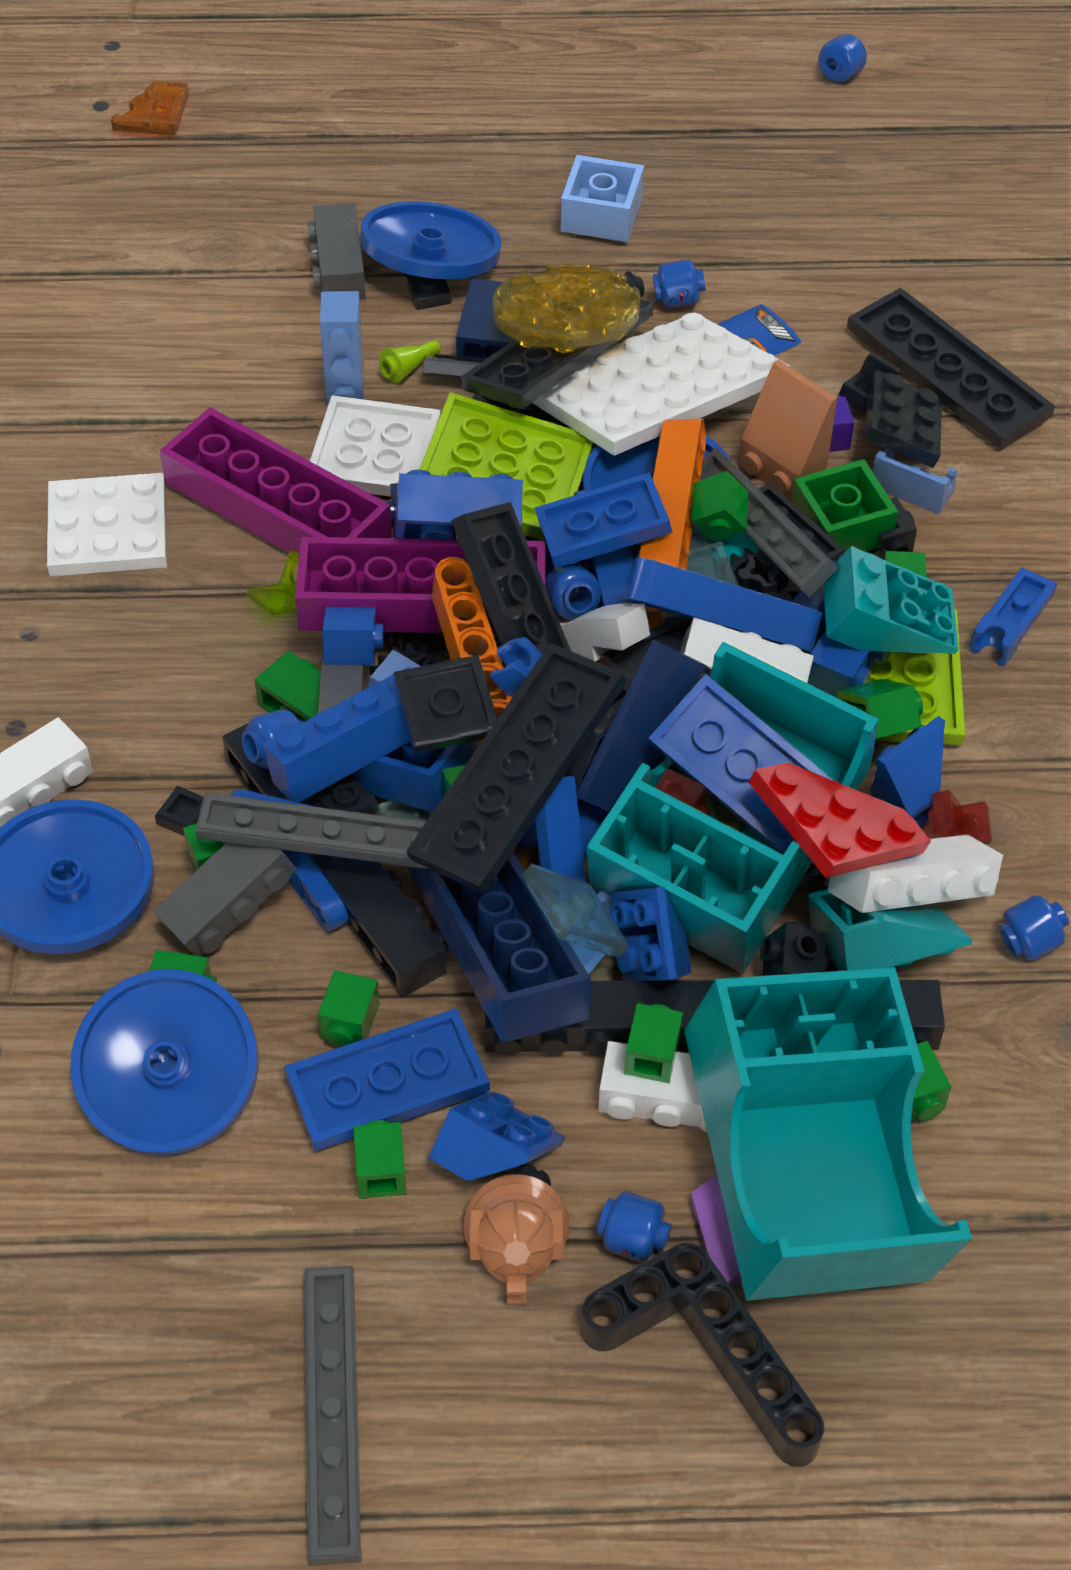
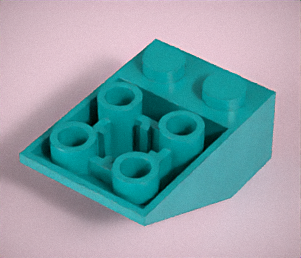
M852 546L834 563L838 569L823 583L826 636L860 651L955 654L959 650L952 588Z
M828 889L808 894L811 929L826 933L825 951L828 953V958L840 971L908 966L915 960L933 955L950 954L957 948L972 944V938L935 903L861 913L828 892Z

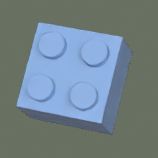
M576 155L561 197L560 231L604 238L611 241L628 242L643 197L644 165Z

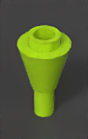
M432 340L420 346L384 348L379 357V369L385 378L393 383H399L416 369L429 354H439L441 351L438 341Z

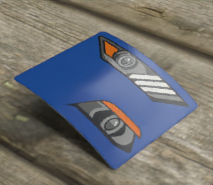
M762 304L717 324L774 356L801 343L800 338L787 323Z

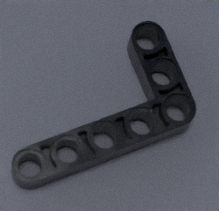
M693 1243L675 1245L586 1297L582 1307L581 1335L584 1342L590 1348L597 1351L607 1352L613 1350L679 1312L776 1455L784 1463L792 1467H803L810 1464L816 1458L824 1434V1421L820 1413L707 1252L700 1246ZM680 1269H690L697 1274V1276L693 1278H683L676 1273V1271ZM640 1292H649L656 1299L651 1302H642L634 1295ZM713 1307L720 1309L725 1315L720 1318H711L703 1310ZM600 1315H607L615 1322L609 1326H600L592 1319ZM735 1347H744L753 1356L746 1359L738 1358L730 1350ZM764 1387L773 1388L782 1397L776 1400H768L762 1397L758 1390ZM801 1429L810 1436L811 1440L807 1442L794 1441L788 1436L787 1431Z

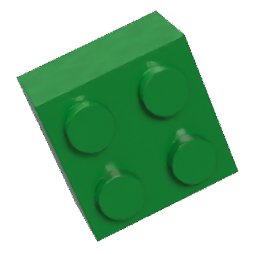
M864 459L794 478L791 502L846 551L850 546L864 552L876 549L878 535L896 528L898 510Z

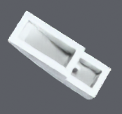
M637 603L607 605L589 611L561 626L570 650L593 661L599 660L601 654L611 649L624 650L650 636L645 604Z

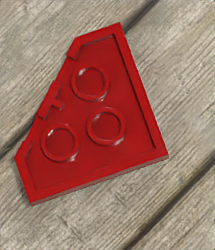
M789 762L755 769L749 780V784L825 878L923 854L931 842L917 822L904 809Z

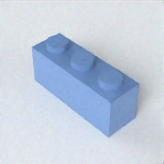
M359 291L321 292L320 333L327 406L332 395L364 400L365 370Z

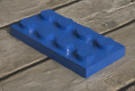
M707 674L700 679L648 738V742L782 855L795 839L749 784L754 770L789 762L833 780Z
M457 1008L284 1066L285 1076L314 1151L353 1139V1126L365 1125L374 1120H385L390 1123L402 1122L490 1091V1081Z

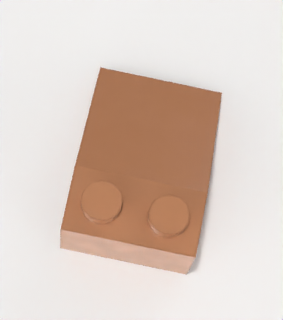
M780 360L775 361L772 364L741 438L739 466L765 484L770 482L791 501L794 478L827 469L837 397Z

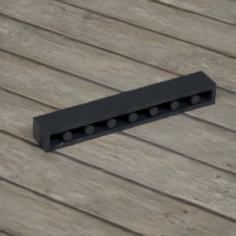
M248 723L222 736L226 762L247 791L289 800L273 784L270 771L260 768L246 757L242 746V734L246 730ZM329 787L324 788L323 790L313 794L312 796L302 800L299 803L323 808L318 803L317 796L319 793H321ZM308 853L342 900L349 918L346 923L401 998L447 974L446 954L449 953V948L444 937L438 930L431 931L425 923V916L421 907L414 899L408 901L402 893L399 879L391 869L385 870L379 862Z

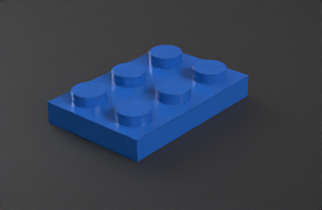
M650 472L535 507L538 522L554 568L575 564L581 560L614 552L627 546L650 541L672 533L670 520Z

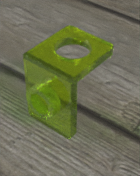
M297 550L289 552L279 583L249 589L246 596L271 615L296 611V582L293 577V571L299 563V552Z

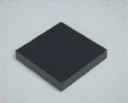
M478 655L394 672V683L414 754L483 740L497 720Z

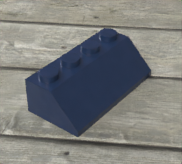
M653 640L576 793L577 798L610 812L642 763L650 766V770L659 766L666 757L648 742V738L705 674L709 675L712 667L666 644Z

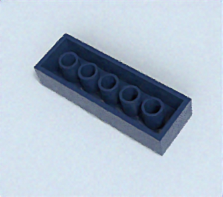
M513 852L484 895L431 869L409 866V875L502 1043L590 1020L591 978Z

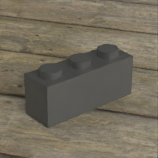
M355 203L313 206L315 221H308L310 243L317 242V244H310L312 266L319 265V267H313L315 289H322V292L359 291L360 300H366L364 269Z
M227 842L153 912L195 956L204 957L208 953L217 950L224 942L225 937L235 927L249 920L266 898L273 892L282 889L297 868L280 849Z

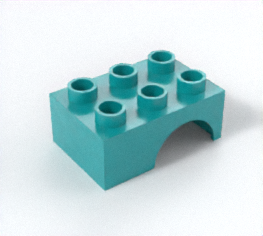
M722 642L714 654L710 678L835 782L857 790L871 768L879 719ZM665 758L653 770H650V766L644 763L640 765L587 845L590 892L598 895L603 890L611 896L612 892L664 887L686 928L688 945L741 974H744L762 945L764 938L770 932L812 864V860L796 841L791 842L783 855L780 854L668 758Z
M895 967L715 979L684 1029L746 1301L929 1282L972 1240L967 1220H960L949 1225L934 1213L925 1198L917 1176L911 1141V1114L915 1091L925 1071Z

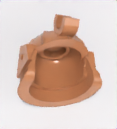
M505 1175L483 1185L471 1198L464 1216V1237L468 1248H470V1260H481L490 1274L499 1281L507 1283V1305H526V1283L532 1282L544 1273L552 1260H563V1248L569 1236V1217L562 1198L544 1181L528 1175Z

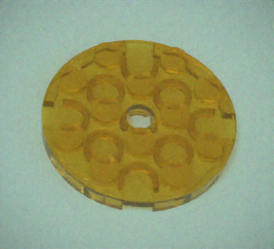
M592 265L546 266L545 273L529 276V273L524 271L503 282L493 296V317L496 325L502 332L518 340L520 345L524 347L554 348L561 353H569L579 347L592 346L610 340H619L624 337V333L636 324L640 316V293L638 288H631L627 284V277L610 269Z

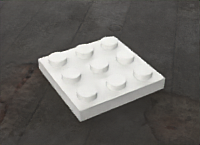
M332 395L310 462L369 494L391 497L390 484L398 483L399 473L407 474L411 470H419L440 418L441 410Z
M163 473L48 481L47 568L49 577L167 567L166 489Z

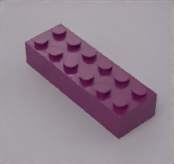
M211 407L160 450L165 484L299 558L301 537L392 538L390 504Z
M301 537L295 593L298 631H322L326 607H376V624H384V632L442 633L432 600L435 569L441 560L448 557H458L468 563L464 551L458 544L457 539ZM527 541L545 585V541ZM482 598V602L488 618V611ZM489 621L492 633L497 634L495 628L491 625Z

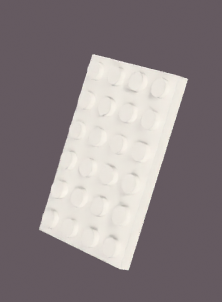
M688 313L676 321L656 326L654 330L639 336L629 337L625 342L607 348L532 403L615 456L661 436L664 420L700 419L761 392L772 364L779 359L752 345L749 341L743 340L727 331L724 327L718 326L704 318L701 314Z

